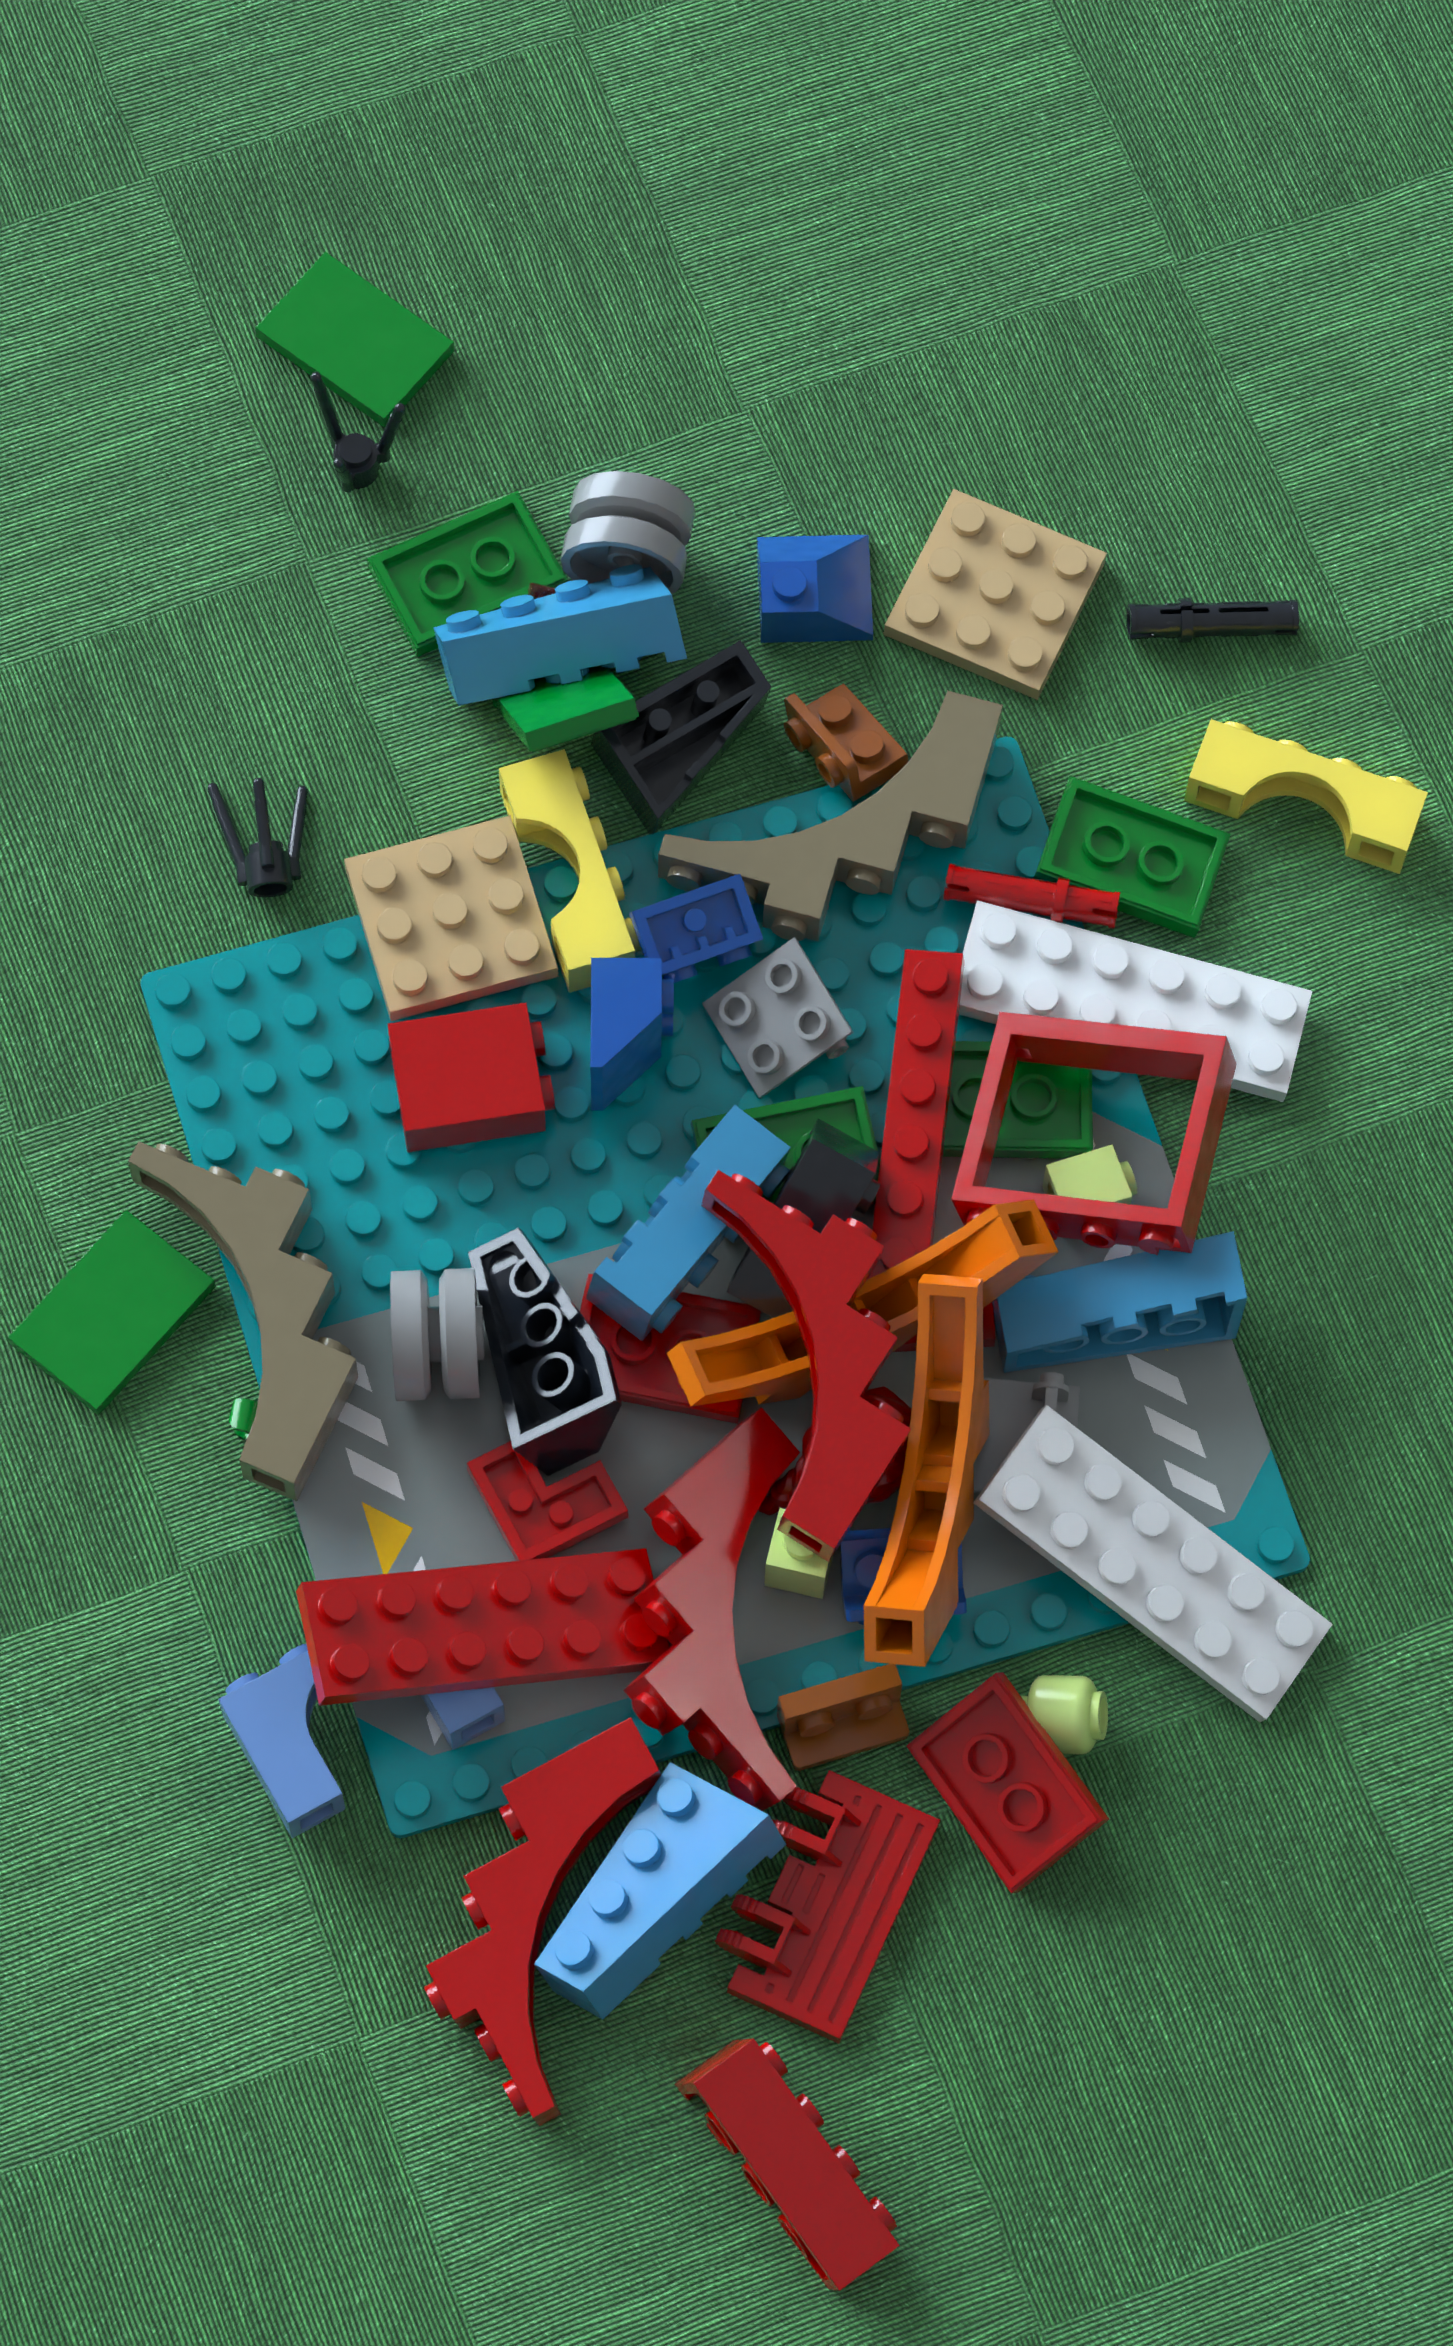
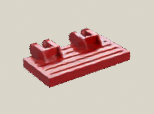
M829 1770L818 1795L795 1787L783 1798V1802L793 1810L830 1825L831 1827L825 1840L786 1821L772 1819L786 1846L817 1860L815 1866L789 1855L769 1897L768 1904L756 1901L754 1898L742 1894H737L731 1905L732 1910L741 1918L780 1934L775 1948L772 1949L737 1931L722 1928L714 1942L725 1951L766 1969L765 1974L761 1975L738 1964L727 1987V1993L839 2044L935 1836L940 1819Z

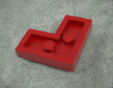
M511 1441L466 1463L471 1479L516 1561L549 1558L628 1518V1509L601 1460L549 1486L545 1484L537 1467L513 1450Z

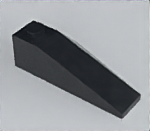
M516 1228L469 1251L471 1268H475L479 1303L483 1307L484 1325L513 1450L547 1476L598 1453L622 1406L609 1352L521 1229Z

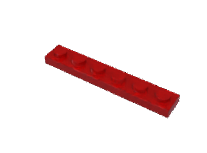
M905 949L878 1178L881 1186L876 1195L872 1229L878 1237L876 1241L882 1244L884 1249L878 1264L868 1279L933 1245L965 964L963 953Z

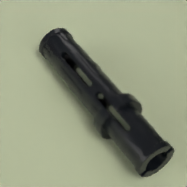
M1178 598L1177 603L1153 605L1128 604V609L1126 610L1128 640L1177 638L1179 643H1187L1192 641V637L1296 636L1299 629V608L1296 599L1270 602L1192 603L1191 598Z

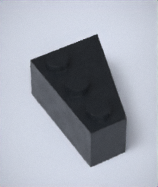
M741 640L635 701L639 717H636L635 720L595 732L593 735L592 747L649 835H653L662 827L764 708L771 685Z
M817 1119L809 1134L811 1137L795 1166L791 1167L789 1174L783 1182L784 1185L773 1204L781 1209L783 1206L788 1205L801 1211L814 1223L813 1229L821 1234L833 1214L843 1221L851 1218L855 1210L864 1215L873 1202L881 1183L873 1179L876 1173L879 1152L826 1122ZM748 1246L730 1279L727 1293L773 1318L792 1312V1307L769 1268Z

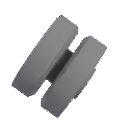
M610 471L594 473L581 479L573 491L569 512L571 527L565 534L560 559L563 571L572 580H587L588 584L610 578L609 573L616 568L639 564L642 565V568L651 567L670 593H676L684 580L687 563L685 546L691 539L695 519L693 501L676 486L662 479L641 473Z
M475 1268L445 1269L439 1278V1306L430 1307L428 1278L422 1270L391 1271V1335L396 1401L426 1400L432 1391V1363L437 1362L442 1364L443 1391L449 1399L480 1398L479 1360H484L483 1307L482 1305H477Z

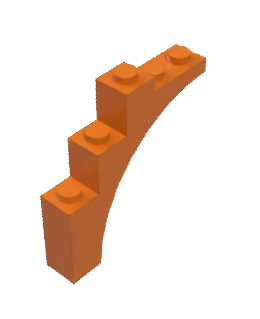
M1034 1199L995 1204L962 1228L924 1251L867 1279L850 1307L857 1312L861 1308L868 1309L888 1322L891 1327L889 1332L898 1337L893 1347V1352L917 1334L918 1282L923 1274L983 1278L984 1308L1059 1251ZM793 1311L722 1334L683 1341L667 1352L690 1406L756 1397L758 1404L797 1399L812 1389L808 1353Z
M923 1274L918 1282V1328L910 1420L911 1430L908 1435L902 1480L886 1550L875 1582L864 1603V1658L867 1662L925 1667L957 1608L958 1548L974 1520V1462L990 1435L989 1380H984L983 1278Z

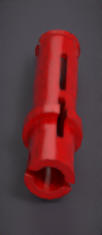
M950 863L946 877L947 887L944 889V900H956L976 904L978 900L1015 911L1050 916L1052 921L1063 923V920L1067 919L1108 926V928L1114 929L1121 892H1108L1070 885V879L1060 877L1057 883L966 868Z

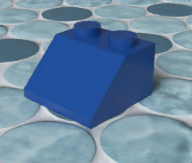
M591 958V1111H603L661 1058L662 1036H673L674 979H662V958Z

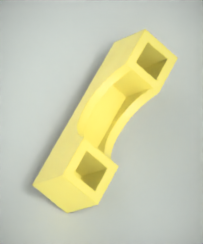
M1211 719L1189 776L1184 801L1238 819L1251 806L1270 797L1296 796L1308 799L1320 805L1335 819L1344 838L1345 855L1347 857L1400 874L1428 792L1417 789L1412 782L1401 777L1389 776L1384 778L1364 771L1351 760L1344 758H1334L1331 760L1308 752L1303 745L1291 740L1275 741L1257 735L1244 724L1232 721L1221 723Z
M563 749L499 768L500 793L508 816L511 815L518 841L539 844L556 851L568 861L578 877L579 884L574 897L560 913L551 919L552 945L568 991L571 993L591 987V958H635V952L641 951V947L631 918L624 919L618 901L625 900V894L617 868L614 866L606 869L600 852L607 849L606 837L598 816L589 818L583 801L590 799L583 770L580 766L571 769L566 751Z

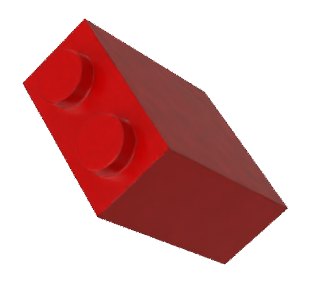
M527 1002L388 1023L390 1050L407 1153L546 1131L545 1111L555 1109L553 1087L550 1075L539 1076L536 1057L546 1056L541 1021L530 1023Z

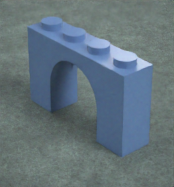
M302 1644L287 1652L279 1660L280 1666L261 1676L254 1672L238 1678L226 1688L225 1692L227 1694L218 1699L226 1723L291 1838L345 1810L343 1794L309 1734L310 1718L318 1698L307 1644ZM494 1687L420 1695L452 1750L505 1722L504 1704Z

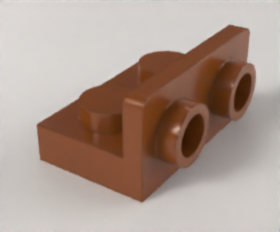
M844 683L807 706L795 693L784 699L788 721L784 722V729L791 743L800 752L807 749L815 758L817 769L825 782L832 788L839 785L853 802L893 778L909 762L908 755Z
M896 1664L883 1665L778 1697L777 1718L795 1770L801 1771L908 1738L909 1727L900 1703L902 1682Z

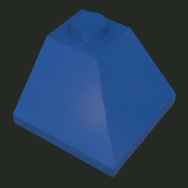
M869 535L757 537L761 643L873 640Z

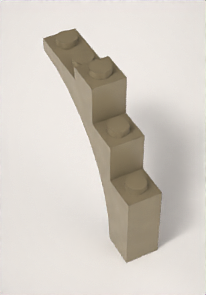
M947 690L932 729L910 761L874 795L844 814L803 831L756 841H705L665 834L658 854V878L666 879L670 885L677 889L691 891L741 874L751 905L755 903L764 905L763 927L771 929L774 934L786 940H791L795 937L798 941H802L804 938L818 941L836 881L844 882L850 889L862 894L873 895L882 892L892 895L909 835L919 837L922 842L932 847L949 848L955 846L965 849L1000 729L1003 705Z
M138 1141L128 1160L133 1182L175 1205L207 1232L234 1266L254 1307L261 1334L263 1373L256 1416L239 1459L242 1476L246 1480L298 1501L358 1379L356 1358L350 1356L351 1351L345 1345L327 1337H319L318 1341L313 1340L335 1295L333 1274L327 1271L328 1267L325 1263L314 1256L302 1252L296 1253L295 1257L290 1255L312 1211L310 1191L308 1188H305V1183L300 1178L290 1172L274 1169L270 1173L256 1166L246 1186L241 1185V1180L236 1175L223 1168L211 1166L209 1170H205L189 1163L185 1154L169 1145L157 1144L154 1148Z

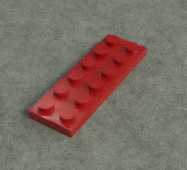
M647 1548L301 1582L296 1590L319 1706L640 1672L647 1669L669 1649L667 1638L656 1634L650 1629L643 1619L642 1609L634 1601V1598L654 1581Z

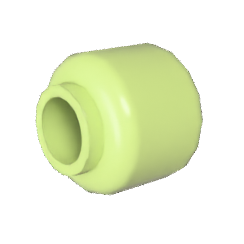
M1064 1675L1038 1676L1032 1683L1028 1696H1021L1035 1719L1046 1730L1062 1754H1087L1094 1747L1096 1740H1104L1108 1726L1107 1697L1105 1692L1097 1691L1094 1682L1090 1678Z

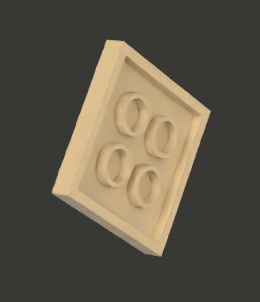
M953 489L884 625V635L1038 700L1105 564L1107 553Z
M511 815L344 859L345 870L391 1021L558 977L557 963Z

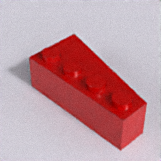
M754 2038L733 2040L677 2081L675 2086L687 2102L696 2095L700 2097L709 2109V2112L705 2114L708 2130L720 2146L724 2145L732 2155H736L738 2152L742 2154L746 2160L741 2165L744 2178L769 2207L775 2203L782 2211V2214L777 2217L780 2226L825 2286L830 2290L840 2291L900 2246L890 2233L897 2227L896 2222L877 2197L874 2196L868 2201L854 2180L861 2174L848 2153L840 2145L831 2149L819 2132L818 2128L824 2124V2120L813 2103L803 2093L795 2097L781 2078L788 2073V2070L774 2048L768 2042L759 2046Z

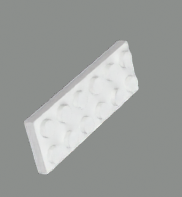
M977 900L963 950L965 964L959 1015L996 1024L999 1012L1227 1036L1237 1063L1231 1088L1284 1102L1311 999V990Z
M1048 1405L1040 1409L973 1502L1259 1722L1267 1720L1332 1626V1623Z

